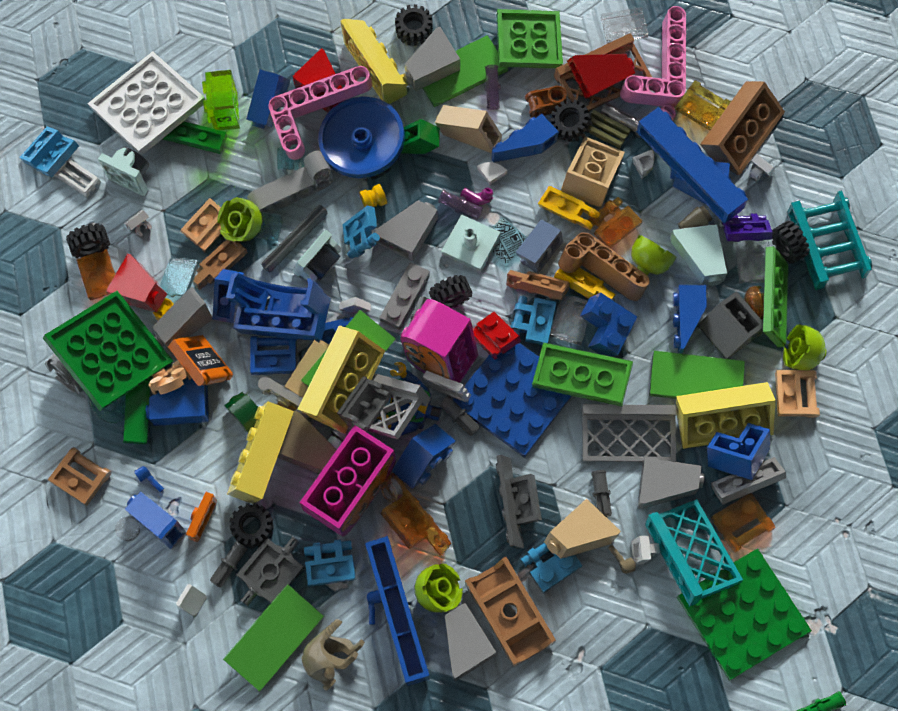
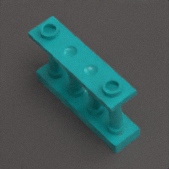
M842 190L837 192L833 203L806 209L802 208L800 201L791 202L787 211L790 221L794 222V225L797 224L799 226V230L803 231L802 235L807 238L806 242L809 243L808 248L810 252L804 257L815 290L823 289L831 276L859 270L861 278L864 279L872 270L871 258L865 253L849 210V200L847 197H844ZM837 211L841 221L813 229L809 227L807 220L809 217ZM843 230L848 242L824 248L817 247L815 243V237ZM849 250L852 251L855 262L831 268L824 267L822 257Z

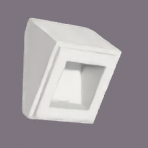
M187 584L176 605L192 616H196L207 596L194 586Z

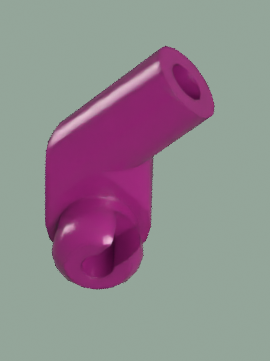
M465 187L460 197L475 206L490 203L494 193L490 188H484L482 192L474 193Z

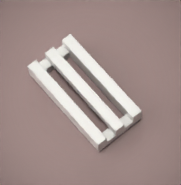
M68 159L54 175L87 198L90 195L89 192L95 190V185L101 183L98 177L71 159ZM68 164L92 181L90 183L65 166ZM62 170L63 172H65L66 174H68L69 176L83 184L86 188L84 189L83 187L75 183L73 180L62 174L60 171Z
M426 371L423 376L424 381L433 390L464 402H468L471 394L468 393V390L461 383Z

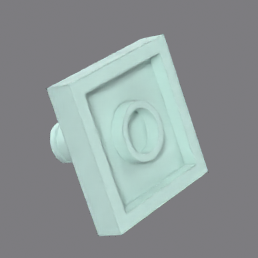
M461 214L441 251L442 255L481 272L496 246L501 232Z

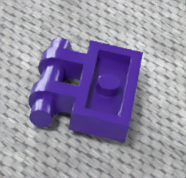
M757 213L749 214V216L736 215L725 224L721 221V225H724L723 230L727 241L772 240L773 232L769 220L766 219V215H758Z

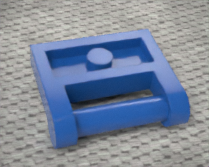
M250 337L251 375L293 374L297 367V339ZM289 346V349L258 351L259 347Z

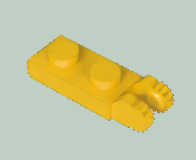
M548 186L538 202L539 207L574 224L577 223L588 230H591L593 225L590 221L580 217L582 213L585 212L593 218L600 216L596 209L586 205L585 202L552 186Z

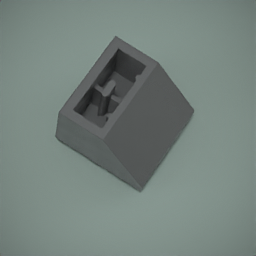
M736 291L719 303L698 324V327L725 359H729L762 334L763 321Z

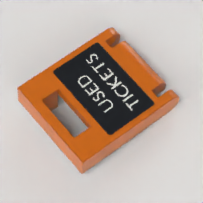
M203 335L173 339L168 346L198 386L228 381L233 377L232 371Z

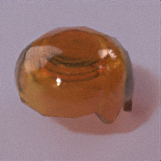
M752 286L747 289L744 300L758 317L763 319L764 293H761L759 290L762 288L761 286Z

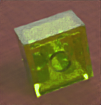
M232 71L205 72L206 81H202L203 93L206 94V100H203L205 113H207L208 123H212L213 128L217 130L240 129L238 91Z

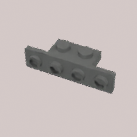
M498 455L496 471L501 483L499 492L503 498L504 508L502 513L507 524L506 539L510 547L523 549L521 525L542 521L535 475L527 474L513 478L511 459L504 455Z

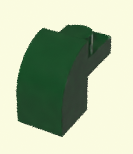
M241 392L233 396L224 406L248 434L251 427L254 428L257 421L254 417L258 406L247 394Z

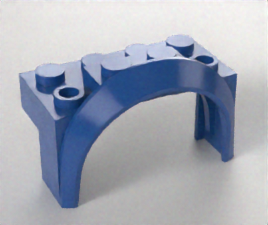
M240 273L231 274L226 295L229 301L238 306L233 329L239 333L311 341L322 340L331 298L324 293L318 283L310 278H307L308 287H290L258 281ZM270 296L268 309L265 310L267 297Z

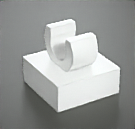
M758 154L751 160L752 165L755 167L749 174L755 181H758L763 174L770 178L775 172L774 167Z
M144 210L139 211L124 223L129 230L134 229L135 233L140 237L143 235L139 230L141 225H145L149 230L152 229L151 224L145 221L149 216Z
M639 536L631 541L635 565L644 564L651 560V557L655 556V554L660 553L659 544H650L649 536Z

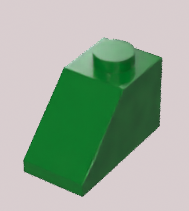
M419 119L404 127L405 142L401 153L425 154L439 147V127L423 119Z

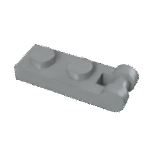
M268 377L259 379L258 386L264 395L270 396L273 394L278 397L276 400L283 406L288 407L291 405L306 419L309 417L298 410L303 399L302 397Z

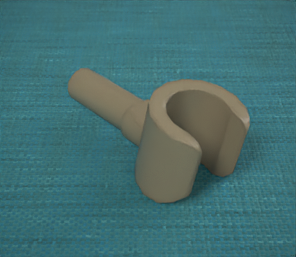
M613 545L608 547L619 562L623 573L628 574L635 571L636 565L632 557L624 560L623 556Z

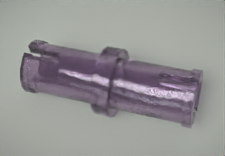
M498 65L485 66L486 84L484 85V91H486L487 96L486 108L487 110L500 109L499 91L501 90V84L498 81Z
M444 189L438 199V203L455 209V212H462L476 220L479 219L483 207L467 201L465 197L461 196L460 198Z

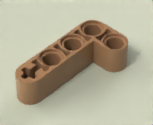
M585 232L578 234L566 245L558 262L560 269L567 273H573L581 266H584L632 301L640 300L650 283L645 273L594 236Z

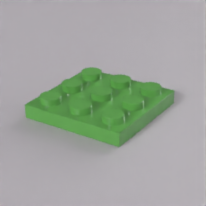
M497 9L499 67L556 69L563 65L560 11Z

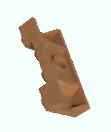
M507 557L501 559L495 566L478 576L465 580L467 589L480 607L513 667L556 642ZM506 605L516 607L517 614L514 617L504 615L503 608Z

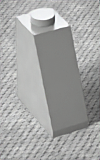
M441 27L436 28L405 63V73L403 76L407 84L412 85L415 91L460 70V58Z
M416 201L374 231L380 237L376 243L413 261L438 220V210L428 202Z
M191 287L152 327L156 333L154 337L161 346L165 345L170 351L168 346L173 339L190 337L212 320V316L206 303L194 288Z
M645 458L642 464L637 508L644 509L695 495L699 487L702 488L704 483V474L701 473V466Z
M466 603L461 606L458 604L456 608L447 611L448 614L445 615L452 676L455 681L496 656L495 649Z

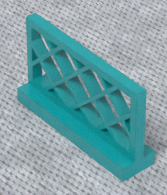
M697 499L660 514L658 512L649 514L645 526L654 543L659 544L660 554L689 606L697 604L700 599L742 583L743 579ZM694 508L698 514L697 521L684 517L685 511ZM670 517L678 520L677 528L668 527L664 519ZM682 522L695 526L692 535L679 531ZM697 528L708 532L710 535L708 541L695 537ZM677 536L690 540L688 549L677 545L675 542ZM693 542L706 546L704 555L690 551ZM709 548L719 551L721 555L720 562L706 557ZM688 556L702 561L699 570L689 567L687 563ZM704 562L718 567L715 576L702 571ZM720 569L730 571L734 579L727 581L719 578ZM703 577L713 581L712 587L703 591L698 583L699 578Z

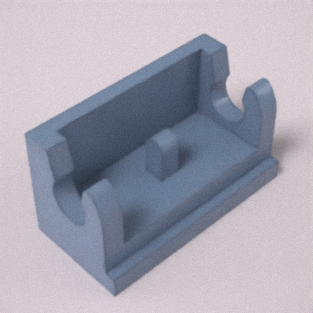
M541 219L516 251V255L521 258L520 262L539 274L563 243L561 230Z

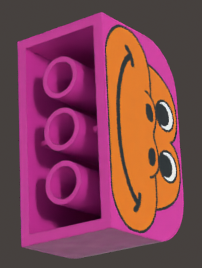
M427 299L422 307L416 311L413 320L401 334L400 340L407 360L424 374L426 371L461 383L478 357L471 319L432 299Z
M354 425L299 502L303 511L342 537L346 536L356 525L389 477L396 462L394 450Z

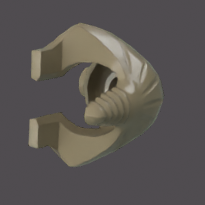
M338 619L334 620L331 625L326 627L306 645L302 656V664L307 675L320 681L325 691L330 689L336 682L334 679V668L346 669L356 660L358 656L357 651L365 643L361 639L353 645L348 639L332 637L331 634L342 624V621ZM336 652H344L349 657H347L346 659H341L333 656V654Z

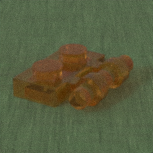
M619 197L605 203L604 208L599 211L600 216L598 218L589 216L588 219L593 226L599 227L595 230L594 235L610 249L642 224V220L629 206L620 210L619 206L623 202ZM609 214L613 215L607 222L604 220Z

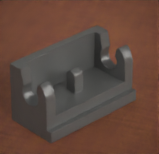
M362 377L337 412L348 427L353 428L356 425L365 432L369 430L392 397L388 391L381 389L382 384L367 379V377Z

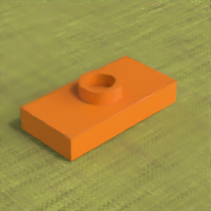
M205 492L199 507H195L191 514L190 520L192 522L186 535L195 542L200 540L217 503L215 496L209 492Z

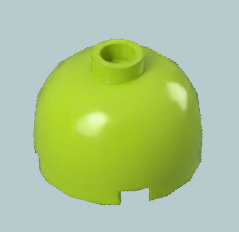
M236 197L231 201L227 200L224 202L219 210L217 220L221 224L222 230H220V233L227 240L233 242L250 241L261 230L262 214L252 201Z
M638 235L631 249L632 261L647 276L649 273L655 275L663 274L669 270L677 258L668 250H664L660 245L642 235Z
M799 324L791 330L786 339L790 341L788 349L785 347L783 349L785 366L803 371L814 369L826 357L827 350L823 336L816 329Z
M435 564L422 570L417 576L414 585L417 602L424 609L433 613H444L456 608L461 602L463 589H459L458 581L460 577L457 572L447 564Z

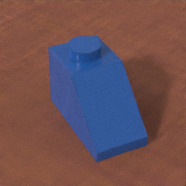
M222 269L217 275L214 282L212 320L234 324L238 306L229 301L226 295L231 274L240 273L244 275V273Z

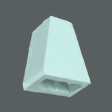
M717 224L673 230L670 238L671 244L699 282L710 286L724 282L727 271Z

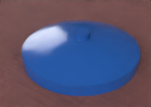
M365 96L347 99L332 108L323 119L318 134L319 148L327 164L339 174L352 178L372 177L387 170L400 156L405 142L403 123L397 111L383 100Z

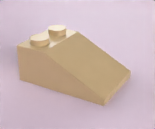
M585 136L566 173L561 191L601 208L625 152Z

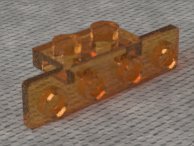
M391 473L384 482L383 487L395 502L383 508L380 514L408 549L427 539L436 552L442 556L451 545L448 536L436 525L431 515L427 514L417 498L408 491L403 481L394 473Z

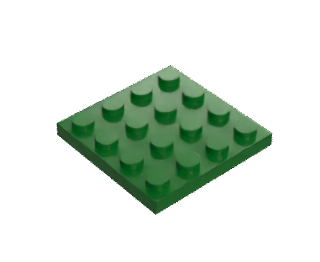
M118 291L113 292L43 336L46 344L100 411L173 362L172 358Z
M758 548L733 562L743 579L742 583L700 599L697 604L692 606L688 605L682 593L677 596L678 601L729 681L812 631ZM720 570L719 578L727 581L734 579L730 571ZM705 579L699 585L704 591L712 587L713 581Z

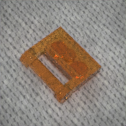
M752 493L711 517L735 553L742 549L741 546L766 531L770 532L775 529L773 521L766 515ZM758 518L760 521L759 525L737 538L733 536V532L754 519Z

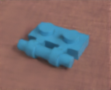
M367 205L342 224L344 244L350 245V251L347 252L350 259L360 257L365 253L366 249L374 247L380 239L377 233L372 234V230L377 227L375 207Z
M519 296L518 303L514 307V322H511L510 327L519 336L522 332L527 333L525 342L539 345L548 343L557 302L534 298L532 306L527 305V297ZM525 314L531 315L529 324L522 323Z
M339 539L334 540V543L321 544L319 542L313 543V546L304 547L305 556L314 555L315 559L314 561L305 562L309 587L356 580L353 555L343 556V551L352 549L351 540L342 541ZM335 552L336 554L334 558L322 559V554Z
M543 543L536 549L532 548L527 551V555L520 560L525 567L532 562L534 563L536 568L530 572V576L542 593H545L582 567L576 555L560 559L556 554H553L552 558L543 563L540 557L550 551L547 545Z

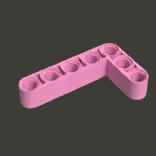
M679 6L671 7L662 23V78L636 75L627 77L620 90V97L625 102L661 107L667 104L676 107L680 103L686 91V12L683 8Z
M357 66L275 96L269 101V110L281 145L288 158L298 160L305 153V147L295 118L369 91L372 88V79L367 68ZM361 77H365V78H366L364 81H361V82H358V81H357V80H358L359 78H361ZM345 85L344 88L337 89L338 86ZM325 92L323 96L317 97L318 93ZM299 100H305L302 104H296ZM279 107H284L282 111L276 112ZM285 126H291L290 129L286 131L283 130ZM298 144L295 149H289L291 145Z

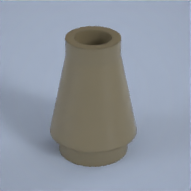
M697 206L677 224L679 229L707 226L712 221V217L705 206Z

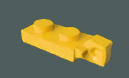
M559 268L554 275V278L568 281L571 289L588 299L599 293H603L612 300L615 297V294L607 290L603 285V281L581 268L573 273L564 272Z

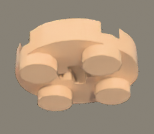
M176 361L171 367L163 368L155 373L148 385L153 394L156 395V391H159L161 395L184 385L182 380L187 376L190 380L191 376L181 363Z

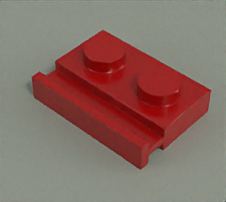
M492 312L476 323L477 326L473 328L475 340L494 360L497 359V355L500 353L504 354L521 342L519 335L495 312Z

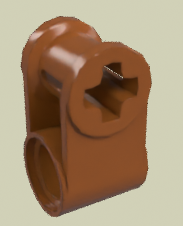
M553 86L528 92L525 95V100L529 103L530 117L537 118L541 114L544 116L552 114V111L556 112V105L562 106L560 103L562 101L567 104L565 88ZM554 98H561V100H559V101H555V100H553V99H554Z

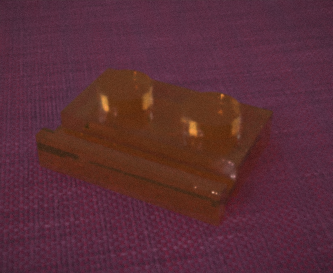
M105 249L101 253L96 252L76 259L89 300L109 295L106 290L116 273L108 250Z

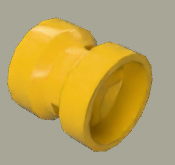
M380 184L373 186L372 190L359 192L364 208L367 205L375 207L388 204Z

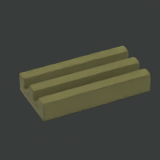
M593 110L591 122L602 129V131L589 126V133L620 149L630 134L631 129ZM608 134H612V135H614V136L620 138V141L617 140V139H615V138H613L612 136H610V135H608Z

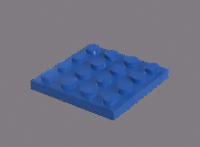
M518 343L504 354L500 353L497 355L495 360L488 355L464 385V388L471 394L468 402L456 398L453 400L462 409L465 408V412L477 424L525 458L572 396L532 387L539 356Z

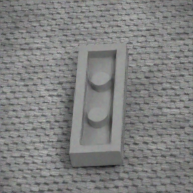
M409 263L379 317L381 322L400 330L430 275L429 270L414 263Z
M773 457L762 462L752 480L732 474L712 482L711 486L721 503L725 504L786 479V472L776 458Z

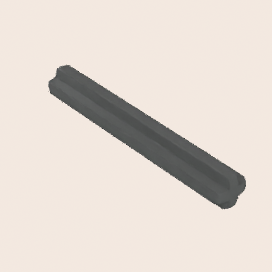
M318 205L262 262V267L267 272H272L328 214L327 210L322 205Z

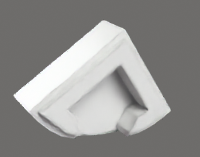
M653 149L632 159L641 178L647 176L653 168L655 157Z
M487 162L477 166V170L489 185L507 174V169L497 163Z
M353 297L340 302L339 310L350 313H358L359 310L369 312L371 311V304Z

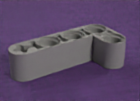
M321 151L309 153L304 158L305 167L249 193L247 199L259 208L262 217L331 185L333 182L332 172Z

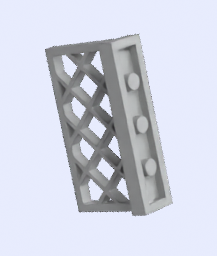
M375 373L372 380L382 384L381 389L388 391L392 395L391 398H394V402L382 409L378 417L381 416L382 421L371 425L368 431L398 440L419 406H427L430 398L420 385ZM411 403L408 409L401 412V406ZM396 409L397 414L386 419V413ZM399 421L394 431L389 430L388 425Z
M583 404L582 461L643 462L645 458L676 462V405L617 406ZM587 420H597L603 428L594 436L588 430ZM602 420L610 421L607 424H605ZM614 420H620L626 426L618 436L608 427ZM625 420L633 421L630 424H628ZM637 420H643L650 427L642 436L631 427ZM659 421H670V431L665 436L654 427ZM605 429L615 438L607 447L597 439ZM628 429L638 438L630 448L620 439ZM651 429L661 438L653 448L643 439ZM593 441L603 449L598 456H588V445ZM616 441L627 450L622 456H614L608 450ZM639 441L650 450L644 457H638L631 450ZM663 441L670 447V457H661L655 451ZM651 453H653L656 457H648V456H649Z

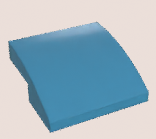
M47 126L19 158L37 171L52 178L78 149L79 145L75 140L64 137L58 130Z

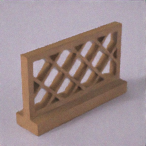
M631 33L585 54H625L631 51L635 58L633 62L635 70L643 72L645 77H652L633 43L634 38ZM566 63L557 67L554 78L557 83L560 82L561 86L565 88L568 99L574 102V99L577 100L578 96L584 97L580 87H578V90L569 88L566 83L570 79H575L569 64ZM612 85L606 88V90H609L607 97L600 98L592 95L588 98L590 99L589 105L586 106L588 111L620 97L621 89L615 88Z

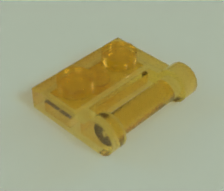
M695 80L678 102L675 110L710 131L731 101L727 98L724 100L701 86V83ZM697 93L701 95L702 97L719 106V108L713 106L712 104L708 103L707 101L703 100L695 94Z

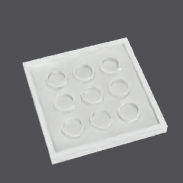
M152 51L91 100L88 105L134 150L143 155L206 103V99Z

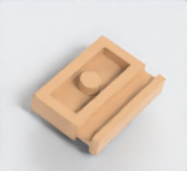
M211 198L205 202L180 230L204 252L221 235L220 230H222L221 224L217 220L221 207Z

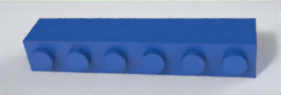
M657 107L638 122L637 133L724 224L745 208L748 201L745 192L737 188L726 173L720 171L715 161L707 157L702 152L700 146L687 137L685 130L682 127H678L667 112H663Z
M386 536L366 542V549L406 685L410 686L429 680V672L389 538Z

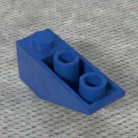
M543 114L537 118L533 117L522 129L513 131L507 140L499 142L493 147L492 161L500 162L542 154L558 142L559 131Z
M679 285L677 292L673 293L672 304L676 306L677 314L673 315V327H677V335H674V348H678V353L683 354L706 310V285Z

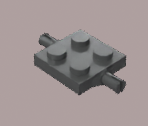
M292 537L283 548L266 538L238 572L237 576L250 589L241 599L245 605L249 606L257 595L271 603L287 584L290 586L303 571L304 566L297 562L291 554L300 544L297 539Z

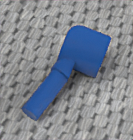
M142 466L134 471L140 482L148 479L160 493L164 490L146 467Z
M378 590L367 594L369 625H375L374 604L381 603Z

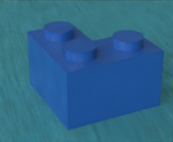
M603 293L590 297L580 315L598 328L588 347L600 355L610 357L619 354L637 319L636 315Z
M748 423L739 438L716 432L707 447L708 467L752 480L770 450V429Z
M434 424L411 439L392 472L412 489L419 484L424 485L431 477L429 473L431 469L436 468L441 460L446 461L453 453L451 448L456 440L437 424Z

